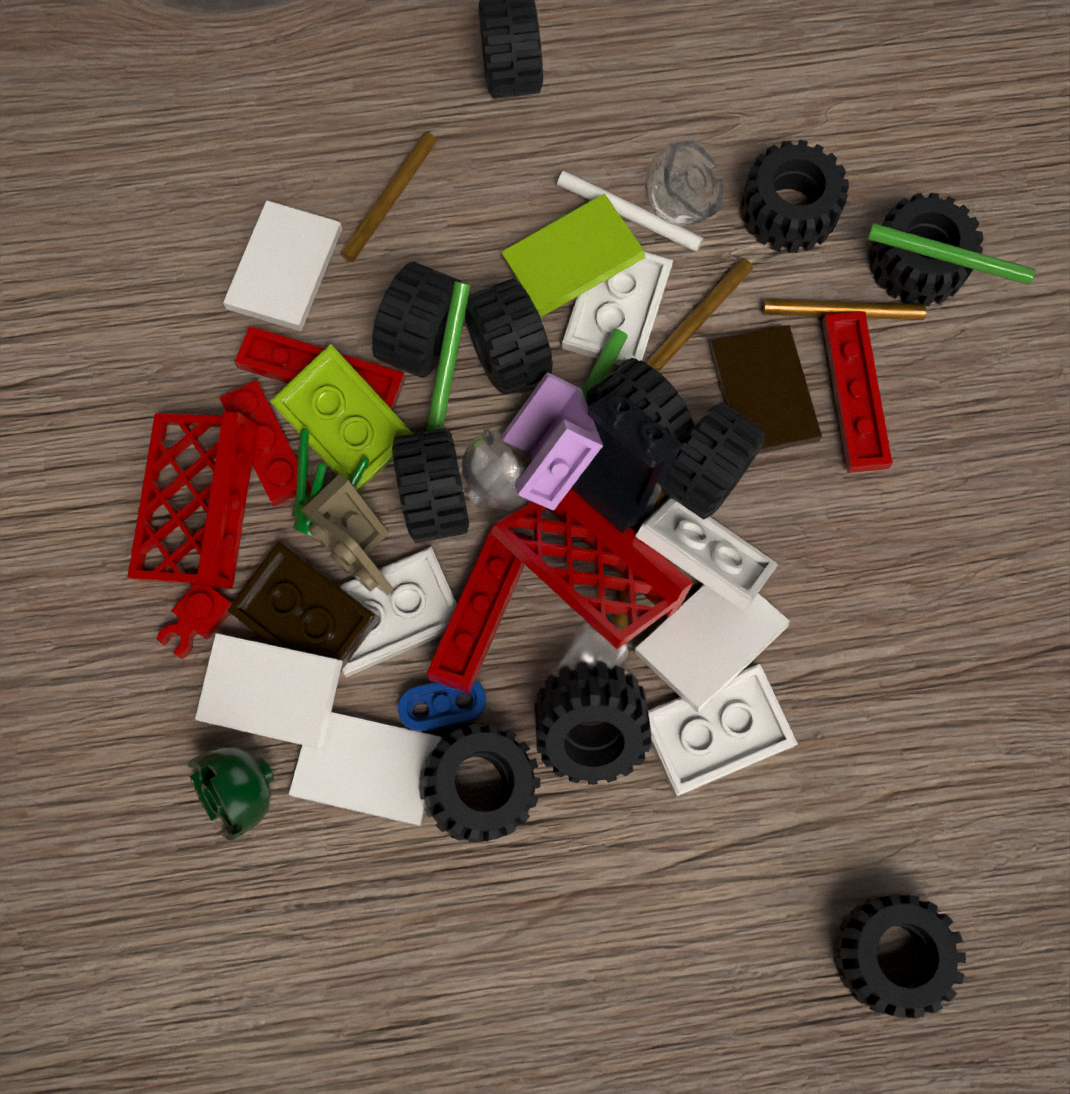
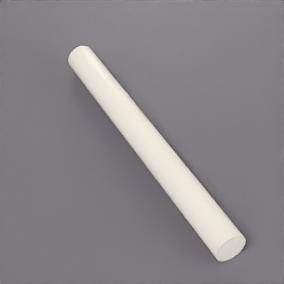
M562 171L558 178V186L589 201L605 193L620 216L688 249L697 252L703 242V237L566 171Z

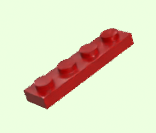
M866 312L825 314L822 326L847 473L889 469L893 462Z
M249 326L234 362L238 369L288 384L325 349ZM342 354L394 411L405 382L404 373Z
M493 526L427 671L429 680L469 694L525 566L522 561L491 534ZM511 530L519 539L533 541L532 536Z

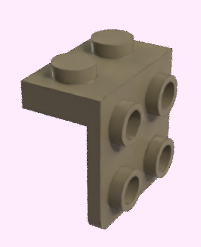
M338 474L302 509V512L312 522L308 530L324 547L327 548L331 545L333 552L330 554V557L346 573L354 569L353 575L366 589L372 592L377 587L388 596L394 588L367 554L389 532L349 480Z

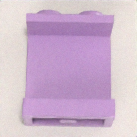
M548 372L504 431L501 438L502 441L530 453L532 462L515 484L517 495L554 511L603 447L593 419L587 415L589 407L582 389Z

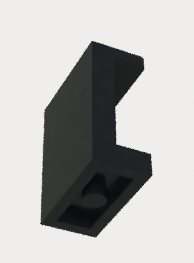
M615 390L589 406L587 415L595 421L603 447L571 489L621 533H624L651 514L682 443L618 390Z

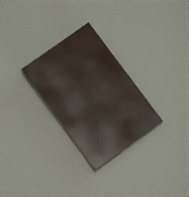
M790 325L711 340L709 347L725 404L766 431L764 443L758 454L820 441L822 438L821 430Z
M278 541L227 610L268 644L343 661L341 671L381 618L280 541Z

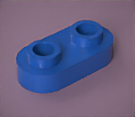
M476 680L470 694L437 682L413 687L402 695L398 703V714L406 728L421 733L468 724L476 721L483 714L486 707V695L483 687ZM461 695L470 696L473 700L472 705L467 709L459 708L456 705L458 697ZM425 704L429 707V714L425 718H416L413 715L414 708L417 705Z

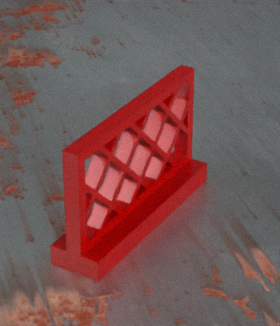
M223 412L222 416L154 414L127 578L140 581L205 585L218 589L233 590L256 441L257 423L239 412ZM167 425H179L186 435L169 449L165 443ZM210 427H220L218 442L207 451L198 438ZM193 444L201 457L188 469L184 470L176 457ZM168 464H171L179 476L163 490L158 484L159 472ZM208 465L213 471L212 483L200 492L192 478ZM186 484L195 498L178 512L170 498ZM164 505L172 518L156 531L151 524L152 515L160 506ZM199 507H202L207 514L206 522L194 534L185 520ZM179 526L188 540L175 552L171 553L163 539ZM157 546L166 560L153 571H144L146 554ZM195 548L200 555L198 573L186 574L178 562ZM172 568L175 573H170L167 571H169Z
M572 489L567 492L554 511L547 508L562 522L541 519V512L546 507L531 502L493 526L491 534L616 649H619L663 615L669 617L679 610L693 584L687 576L663 555L635 537L637 532L632 528L621 533ZM516 527L534 530V541L519 539L511 530ZM542 532L562 534L564 545L542 542ZM572 536L581 538L593 550L572 547ZM542 555L564 558L565 569L550 567L542 560ZM573 559L594 562L595 574L573 571ZM603 564L611 565L624 578L603 575ZM574 583L595 586L596 598L581 596L574 589ZM604 588L625 591L626 603L605 600ZM635 592L642 593L655 606L636 604ZM606 612L627 615L628 626L619 631L606 619Z

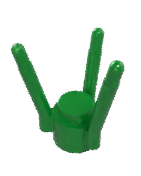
M304 428L300 432L296 501L292 512L293 515H296L293 528L301 533L313 536L308 530L312 522L302 512V509L321 492L326 465L324 463L318 464L311 494L306 496L309 431ZM366 457L361 459L349 479L354 488H356L369 464V460Z

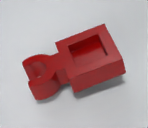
M193 585L171 610L179 618L178 622L162 628L156 640L165 646L172 637L180 636L181 643L173 653L180 659H183L192 651L193 638L197 634L206 640L212 636L230 615L227 610L232 603L210 586Z

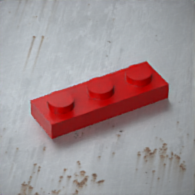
M255 380L219 397L226 412H239L258 424L252 465L273 507L295 497L298 461L258 381ZM308 480L306 481V491L311 489Z

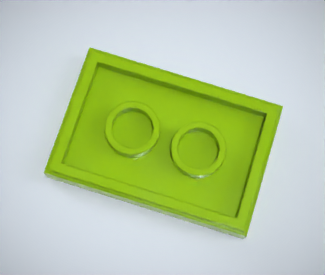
M605 193L501 252L504 261L516 280L530 296L540 318L645 259L643 248Z
M332 344L323 350L270 400L299 434L302 429H308V444L337 475L340 474L349 480L361 459L364 457L368 458L369 464L355 488L357 492L393 460L392 445L394 438L414 434Z

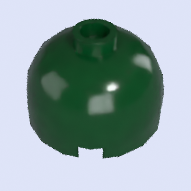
M220 746L206 751L188 762V767L197 768L198 771L190 776L198 799L211 821L215 820L218 816L227 826L219 831L229 841L236 839L263 820L269 811L271 801L269 783L274 781L272 771L263 758L255 760L249 752L241 748Z

